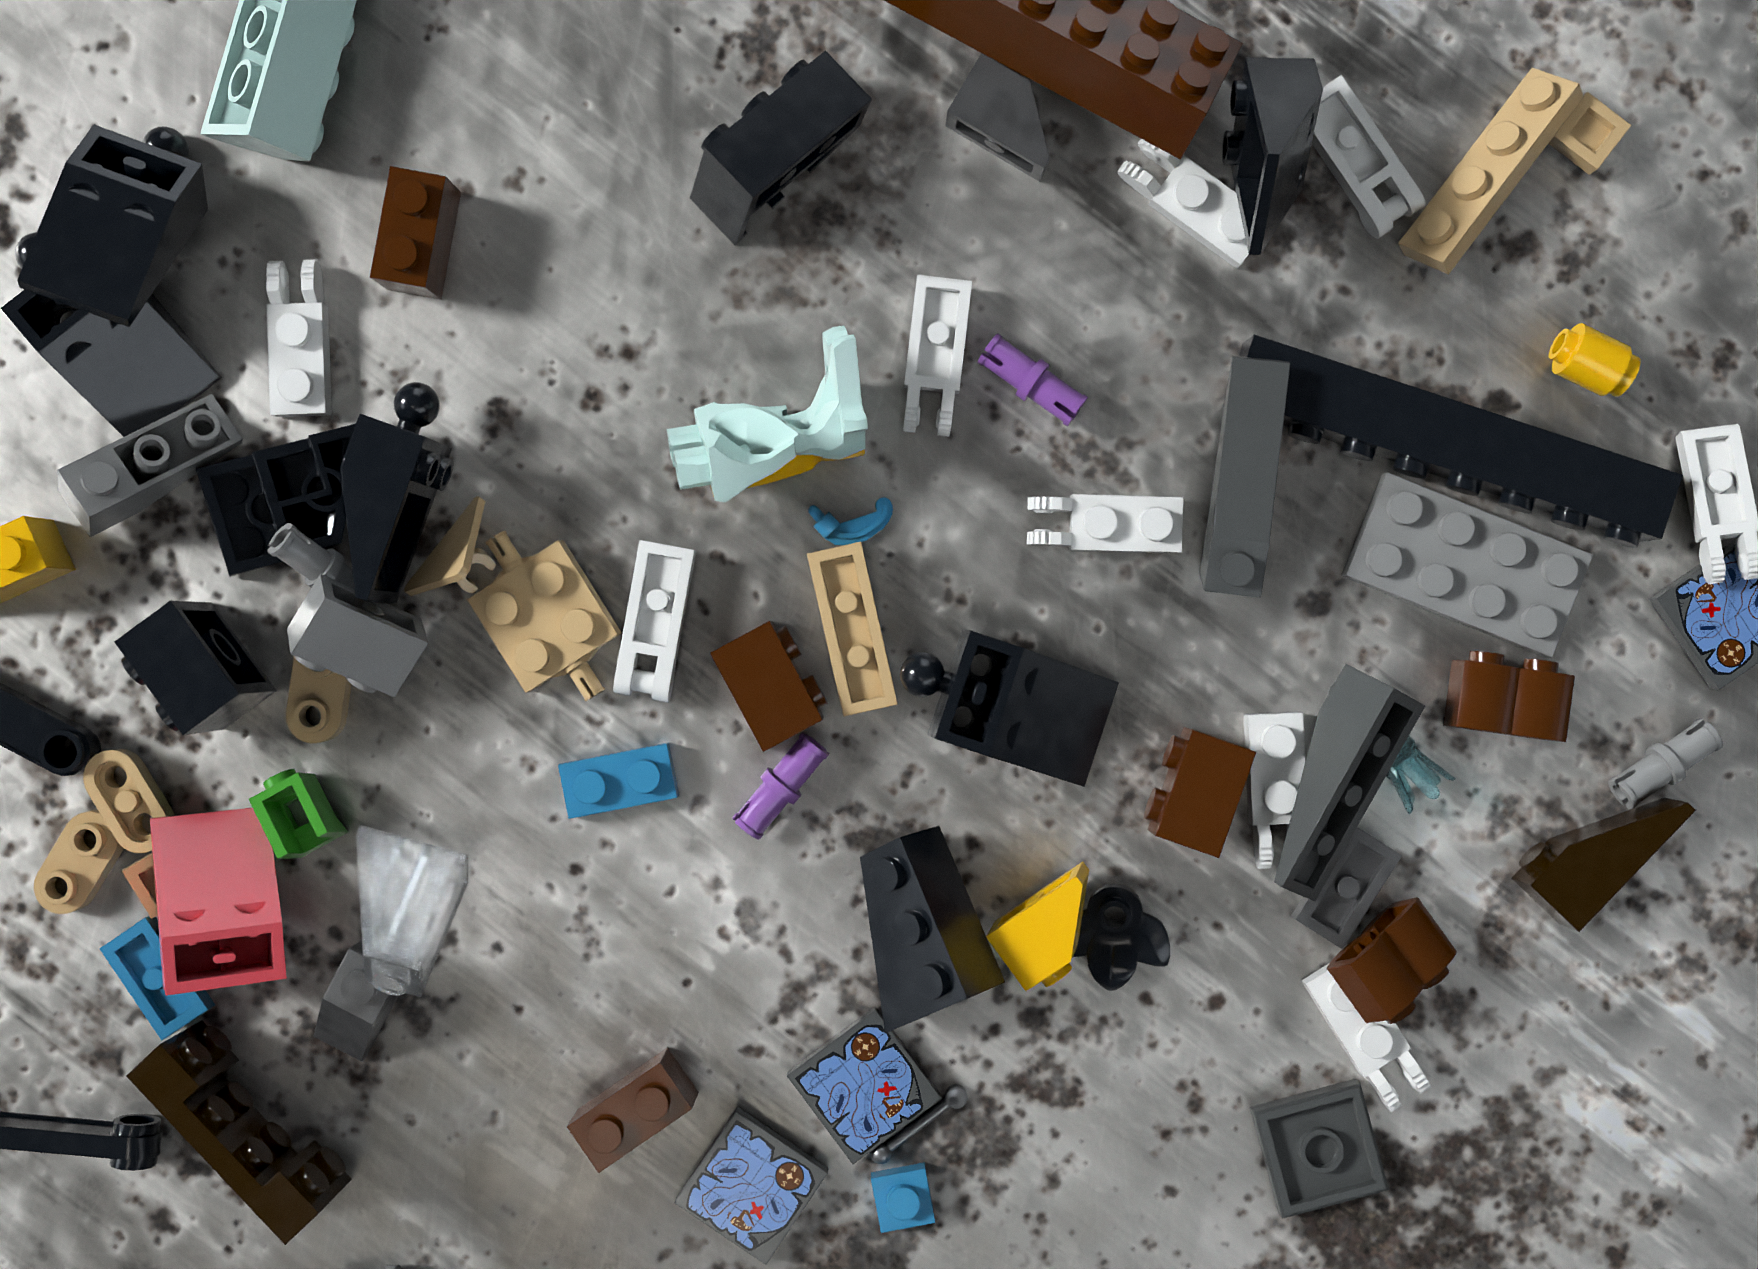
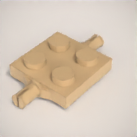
M502 531L496 534L495 538L487 540L485 542L486 545L489 546L503 570L499 572L493 583L468 598L467 601L525 693L535 690L553 677L568 674L584 697L585 702L603 692L605 688L601 685L588 662L600 647L622 634L565 541L558 540L534 556L521 558L506 531Z

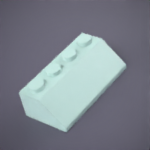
M239 0L200 134L214 140L283 160L310 161L312 154L318 149L323 139L324 126L321 122L327 101L332 98L338 87L339 72L337 66L342 49L348 44L354 32L355 21L352 15L357 0Z

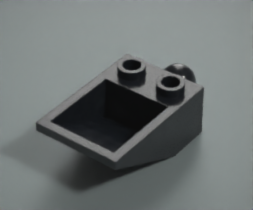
M1246 57L1242 80H1234L1232 84L1230 111L1231 115L1236 117L1233 131L1226 130L1224 132L1222 162L1223 165H1231L1249 255H1261L1303 187L1323 92L1314 58Z
M94 124L64 165L17 279L19 288L130 327L208 211L202 163L188 159L189 148L182 134L170 127H156L151 129L141 142Z
M37 232L25 235L16 246L15 257L21 269ZM23 290L1 307L2 311L33 348L123 437L186 407L222 378L153 294H151L130 327L27 290ZM69 311L73 313L62 323H60L63 314Z
M408 383L396 393L394 410L399 418L397 426L359 414L340 467L355 596L365 601L397 603L437 490L443 491L446 488L452 475L454 461L449 459L452 448L419 435L421 427L432 423L440 410V401L437 393L424 383Z
M962 630L949 671L944 670L941 661L936 656L927 652H917L910 655L903 662L900 669L901 683L910 694L926 697L937 691L941 692L927 735L934 739L1085 787L1119 684L1117 681L971 630ZM978 654L984 655L989 661V668L982 675H975L970 668L974 656ZM959 707H967L972 715L970 723L965 727H957L953 722L956 709Z

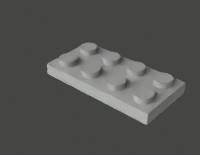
M1387 472L1380 477L1341 576L1542 657L1552 658L1593 554Z

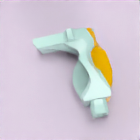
M844 325L832 327L822 333L825 376L820 383L811 406L806 410L788 415L786 405L759 407L745 403L718 404L713 402L694 409L696 425L667 429L670 457L673 467L676 469L680 490L710 485L714 500L727 502L746 488L772 483L810 471L821 461L844 460L864 456L865 431L868 429V424L862 406L857 346L854 334L848 335Z

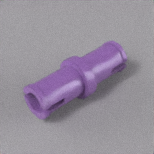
M997 333L984 349L987 352L981 354L977 363L985 366L1016 388L1017 392L1015 395L1021 400L1026 401L1027 398H1030L1061 420L1065 426H1069L1088 397L1085 394L1082 395L1048 371L1050 364L1043 359H1039L1038 362L1034 361Z
M802 732L799 735V739L774 769L768 767L761 775L763 783L741 810L732 817L735 823L747 834L760 840L765 830L788 802L795 804L800 798L801 793L799 789L820 763L829 756L826 749L811 736Z

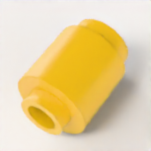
M1583 323L1575 325L1571 330L1563 329L1553 341L1548 354L1549 359L1553 360L1552 372L1599 396L1607 394L1614 397L1621 396L1636 378L1641 362L1638 356L1632 354V349L1629 345Z

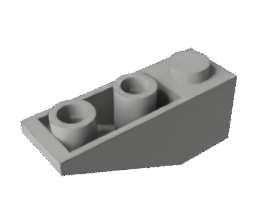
M210 394L58 469L59 493L88 536L92 537L141 512L197 474V468L209 466L240 445L243 439L213 394Z

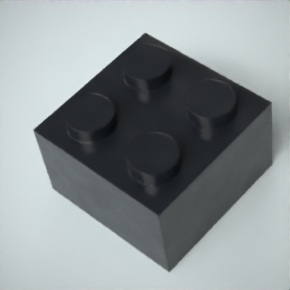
M170 600L114 641L124 655L121 662L126 672L137 683L148 687L159 702L155 705L159 717L169 728L174 731H180L182 735L224 730L277 691L212 602Z

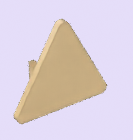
M476 496L406 584L404 588L405 593L414 596L455 582L468 593H475L478 590L476 584L466 577L470 571L471 564L481 563L491 571L496 567V564L486 551L475 548L485 501L482 498Z

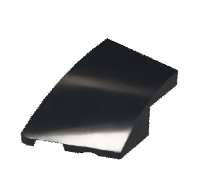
M356 424L308 435L306 439L252 452V455L196 469L229 577L283 562L278 557L269 554L267 549L270 548L268 545L275 533L287 523L293 524L297 530L324 549L342 543L346 513L340 467Z

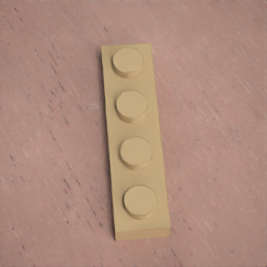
M1531 68L1398 244L1403 254L1449 275L1583 99L1580 84Z

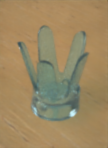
M1410 734L1386 775L1388 779H1391L1408 814L1413 812L1415 796L1405 775L1430 799H1437L1440 795L1436 785H1439L1441 778L1435 771L1448 780L1454 781L1456 779L1423 754L1416 746Z

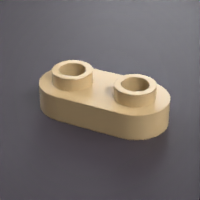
M293 657L286 708V723L296 738L306 743H321L334 739L342 732L347 721L352 684L346 677L328 669L322 672L314 671L305 667ZM312 705L317 707L321 713V720L316 726L309 724L306 719V711Z
M113 749L96 754L87 763L83 774L85 789L116 841L124 849L133 853L152 851L151 833L147 832L142 825L144 815L149 814L156 818L175 816L143 760L130 750ZM118 766L124 769L127 775L123 786H120L114 780V771Z
M98 810L80 813L67 823L36 874L34 880L36 899L49 912L68 914L89 905L124 849L116 841ZM87 830L92 831L96 836V845L93 849L89 848L84 842V834ZM58 877L67 883L68 889L65 896L59 894L55 888V882Z

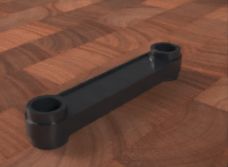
M0 683V746L60 776L84 773L89 760L101 752V743L97 735L86 727ZM68 737L74 742L77 749V755L73 763L66 759L63 750L64 743Z
M0 1111V1149L110 1159V1166L119 1170H145L156 1166L158 1155H160L162 1148L163 1130L160 1128L161 1119L149 1114H127L116 1117L113 1121Z

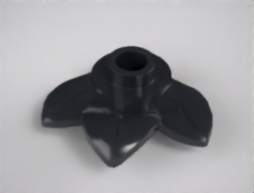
M1108 884L1098 888L1091 895L1087 908L1083 910L1078 946L1073 957L1087 955L1088 967L1095 981L1106 990L1114 991L1130 980L1136 971L1137 962L1158 967L1167 966L1170 959V942L1163 923L1156 917L1143 912L1141 900L1132 889L1120 884ZM1110 907H1118L1124 911L1125 915L1119 920H1111L1104 912Z

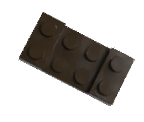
M201 1020L159 1044L126 1077L286 1245L352 1179L345 1172L346 1167L340 1156L328 1147H321L316 1140H313L299 1154L291 1147L292 1142L287 1132L278 1124L268 1122L255 1109L252 1096L242 1085L229 1081L224 1076L239 1059L231 1051L232 1045L227 1036L216 1027L207 1026Z

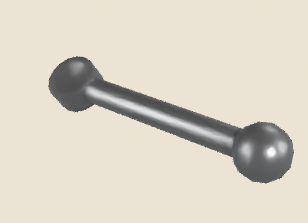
M958 1084L949 1086L942 1101L889 1141L883 1142L870 1152L872 1160L877 1164L887 1163L896 1148L951 1107L954 1109L963 1107L968 1100L965 1089Z

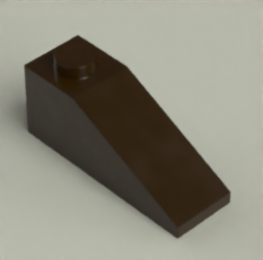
M1664 797L1549 838L1545 843L1539 842L1522 856L1519 861L1521 868L1511 879L1558 924L1580 932L1683 825L1696 809L1688 802Z

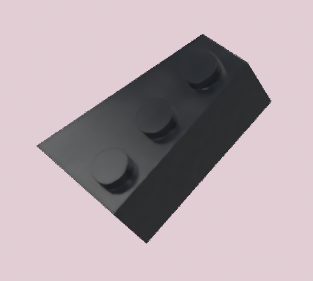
M826 50L809 64L805 60L797 62L781 81L782 86L770 95L765 91L757 94L743 109L741 119L731 127H728L725 123L717 126L701 145L704 152L690 199L734 245L747 235L745 229L753 213L765 203L773 210L785 198L780 192L805 170L812 173L862 123L872 98Z
M940 826L899 837L860 857L885 1033L1005 983Z

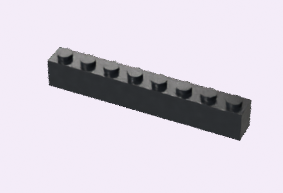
M1255 334L1242 345L1239 354L1241 357L1290 362L1283 425L1289 427L1287 434L1292 438L1312 444H1320L1321 438L1342 444L1340 452L1344 455L1363 461H1373L1375 455L1395 462L1393 466L1394 471L1415 478L1425 479L1427 473L1447 479L1445 486L1462 494L1478 496L1480 490L1500 496L1498 504L1514 511L1532 513L1534 507L1552 513L1551 522L1562 527L1581 531L1585 530L1586 525L1605 531L1603 539L1617 545L1637 548L1639 542L1663 538L1683 477L1682 474Z

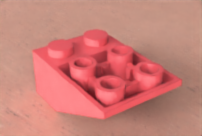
M253 808L150 818L162 979L165 995L287 979L274 852Z

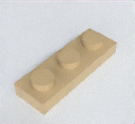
M861 542L808 553L807 558L843 717L898 705Z

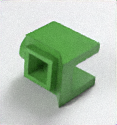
M295 769L282 771L263 782L266 790L249 798L250 804L277 859L302 858L349 832L336 817L315 774L296 773ZM297 800L300 801L310 821L301 827H298L288 805Z

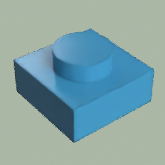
M925 1162L871 1172V1183L881 1233L935 1223Z

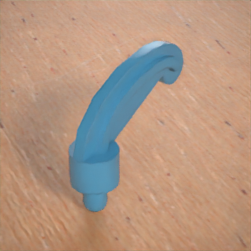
M879 498L875 503L876 512L843 523H839L830 512L824 514L816 505H811L808 513L816 521L813 527L824 539L834 545H848L866 541L881 531L892 516L893 505L888 498Z

